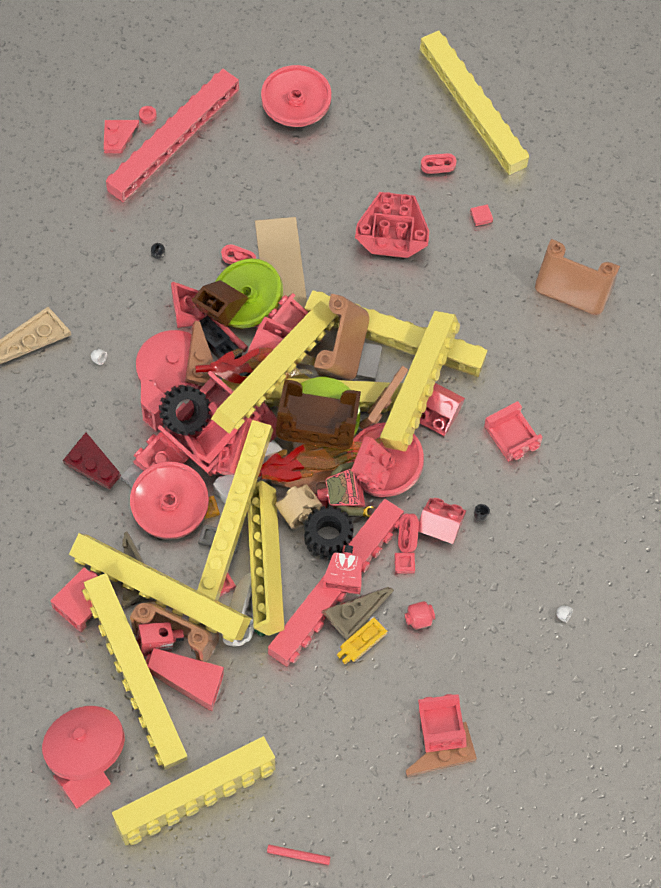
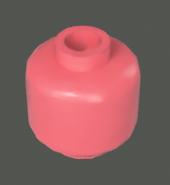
M425 601L409 605L407 608L408 613L404 614L407 625L411 624L415 630L431 626L433 620H435L432 605H428Z

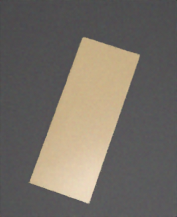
M296 217L255 220L259 259L271 264L280 275L283 283V296H289L294 293L296 296L293 299L305 308L307 298Z

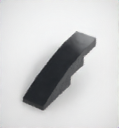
M208 315L199 321L208 347L217 359L230 351H233L234 359L243 356L231 343L230 337ZM243 372L240 373V376H249L251 373Z

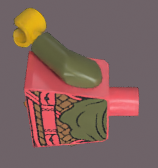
M354 462L340 464L331 472L330 477L326 478L327 488L317 490L319 500L329 499L330 506L335 507V509L337 507L341 508V512L345 511L348 513V516L363 515L365 518H370L371 515L367 514V510L374 509V507L368 506L363 509L365 500L362 482L351 472Z

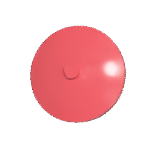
M291 65L282 67L267 77L262 86L261 101L266 113L276 122L291 127H302L319 121L327 113L331 105L332 93L327 79L321 73L310 67Z
M169 330L149 338L140 348L136 358V370L140 383L141 378L145 376L148 380H153L161 392H170L172 387H179V385H188L200 390L203 386L185 382L191 333Z
M377 423L363 429L353 439L352 447L347 452V463L355 462L363 439L367 436L373 438L391 454L386 467L390 475L384 490L372 491L367 488V484L362 482L363 491L377 497H391L407 491L419 479L424 466L423 449L415 434H413L412 443L408 445L406 452L386 448L383 445L380 436L386 423Z
M162 462L147 468L136 479L131 490L130 506L134 519L145 532L160 539H178L195 531L203 522L208 511L209 497L205 482L194 469L178 462Z
M99 706L75 708L60 716L49 727L43 739L42 754L50 770L61 778L68 780L92 778L107 770L118 759L124 746V729L118 717L106 708Z

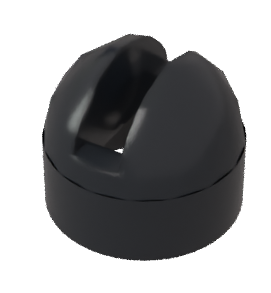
M155 243L151 246L152 257L161 259L165 256L166 252L163 244Z
M478 504L474 509V517L478 521L487 520L490 514L489 507L485 504Z

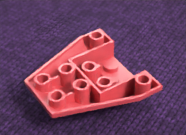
M379 192L358 221L355 238L371 254L409 258L428 246L429 229L415 196Z

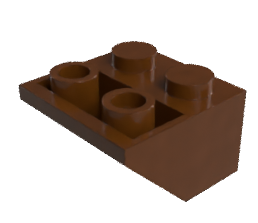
M219 280L202 286L191 301L199 311L227 327L248 300V296Z

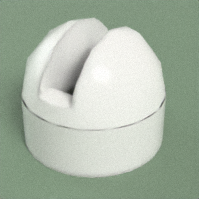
M96 349L91 353V359L98 365H102L108 356L107 352L102 349Z
M566 605L560 606L557 609V617L567 623L572 615L573 608Z

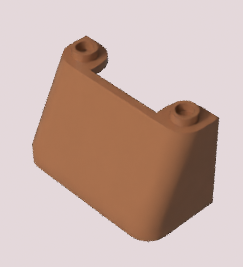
M551 239L536 279L535 289L537 292L593 315L602 313L613 291L620 266L611 262H604L600 265L598 271L564 258L565 246Z
M331 294L329 308L340 318L334 350L321 351L316 357L314 368L318 376L352 381L358 372L369 324V314L364 308L347 298Z
M156 601L141 603L135 607L130 616L134 635H137L138 626L141 624L169 622L171 623L172 630H183L184 637L188 639V643L191 646V651L196 655V660L208 662L219 642L218 631L217 633L210 632L205 629L206 625L202 623L200 625L188 620L189 616L175 614L172 612L173 608L169 606L162 607L156 604Z

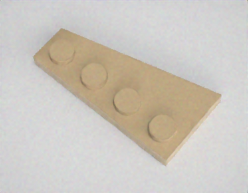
M47 307L0 339V364L71 335V331Z

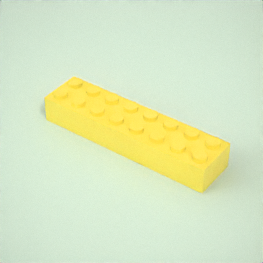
M263 736L112 812L114 823L125 845H135L142 840V837L148 834L150 836L157 834L161 831L162 827L178 823L181 817L185 815L192 816L199 811V808L205 805L207 807L212 806L218 801L217 799L236 793V789L242 786L244 788L249 787L260 777H269L275 770V756Z

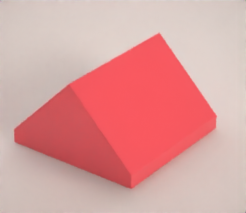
M172 282L171 291L177 328L193 326L195 321H200L205 317L204 313L199 311L191 301L198 293V290Z
M104 772L83 780H68L56 774L53 775V778L76 809L111 785Z

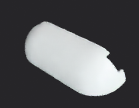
M251 572L239 581L230 607L252 619L242 640L230 642L222 638L223 642L229 646L236 647L250 641L254 632Z

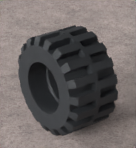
M188 385L174 386L170 392H165V398L162 397L160 400L162 405H159V410H161L159 415L163 419V424L168 429L177 434L187 436L188 434L194 435L196 431L200 432L203 430L202 426H207L206 420L211 417L209 415L211 410L208 407L210 401L203 392ZM185 399H190L194 404L193 415L188 420H178L176 416L177 405Z
M322 506L320 510H313V515L311 513L308 515L304 528V542L309 552L313 550L314 556L320 555V559L328 557V560H331L333 553H342L343 546L348 545L353 539L354 527L351 517L348 518V513L345 511L342 513L339 507L333 509V506H329V508L325 509V506ZM323 527H333L340 534L336 538L325 539L318 534V531Z

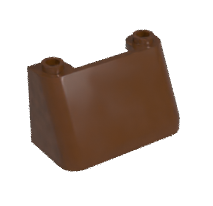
M285 379L277 414V437L285 441L341 450L351 448L361 391L346 390L342 392L340 399L305 394L303 393V386L299 382Z

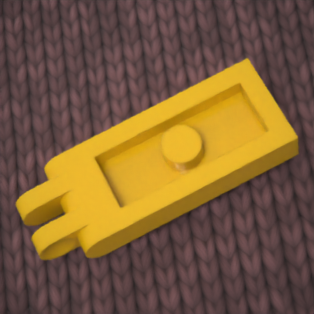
M372 618L340 646L341 651L337 654V657L340 659L346 654L347 656L342 660L344 664H347L350 660L355 662L387 635L388 631L375 618Z

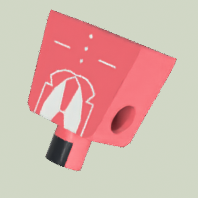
M344 545L342 554L333 553L323 579V588L360 595L361 557L354 556L355 547Z
M169 622L141 624L138 626L136 641L143 657H147L148 654H152L153 648L170 652L174 642L184 641V634L182 629L172 630L171 623Z

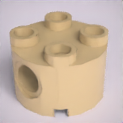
M308 485L300 488L296 486L290 488L287 491L288 495L275 504L292 529L302 527L304 525L302 522L308 520V515L310 513L313 515V510H320L322 507L321 502Z

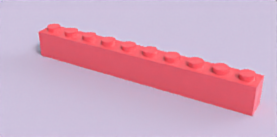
M224 69L214 74L212 79L207 84H204L196 95L191 96L189 101L184 106H181L173 117L168 118L166 123L161 128H158L149 140L147 139L143 143L142 147L134 151L126 162L121 163L118 170L107 177V191L124 202L239 91V79Z
M386 499L381 502L348 544L355 547L354 556L361 557V572L363 573L369 568L371 559L373 557L377 558L380 554L381 546L391 540L392 532L395 528L399 529L400 519L404 514L403 510ZM324 576L284 626L285 630L280 631L268 646V654L286 667L291 662L294 664L298 660L301 649L303 647L307 648L311 643V636L322 629L323 621L326 618L322 611L335 606L338 602H343L347 596V592L323 588Z

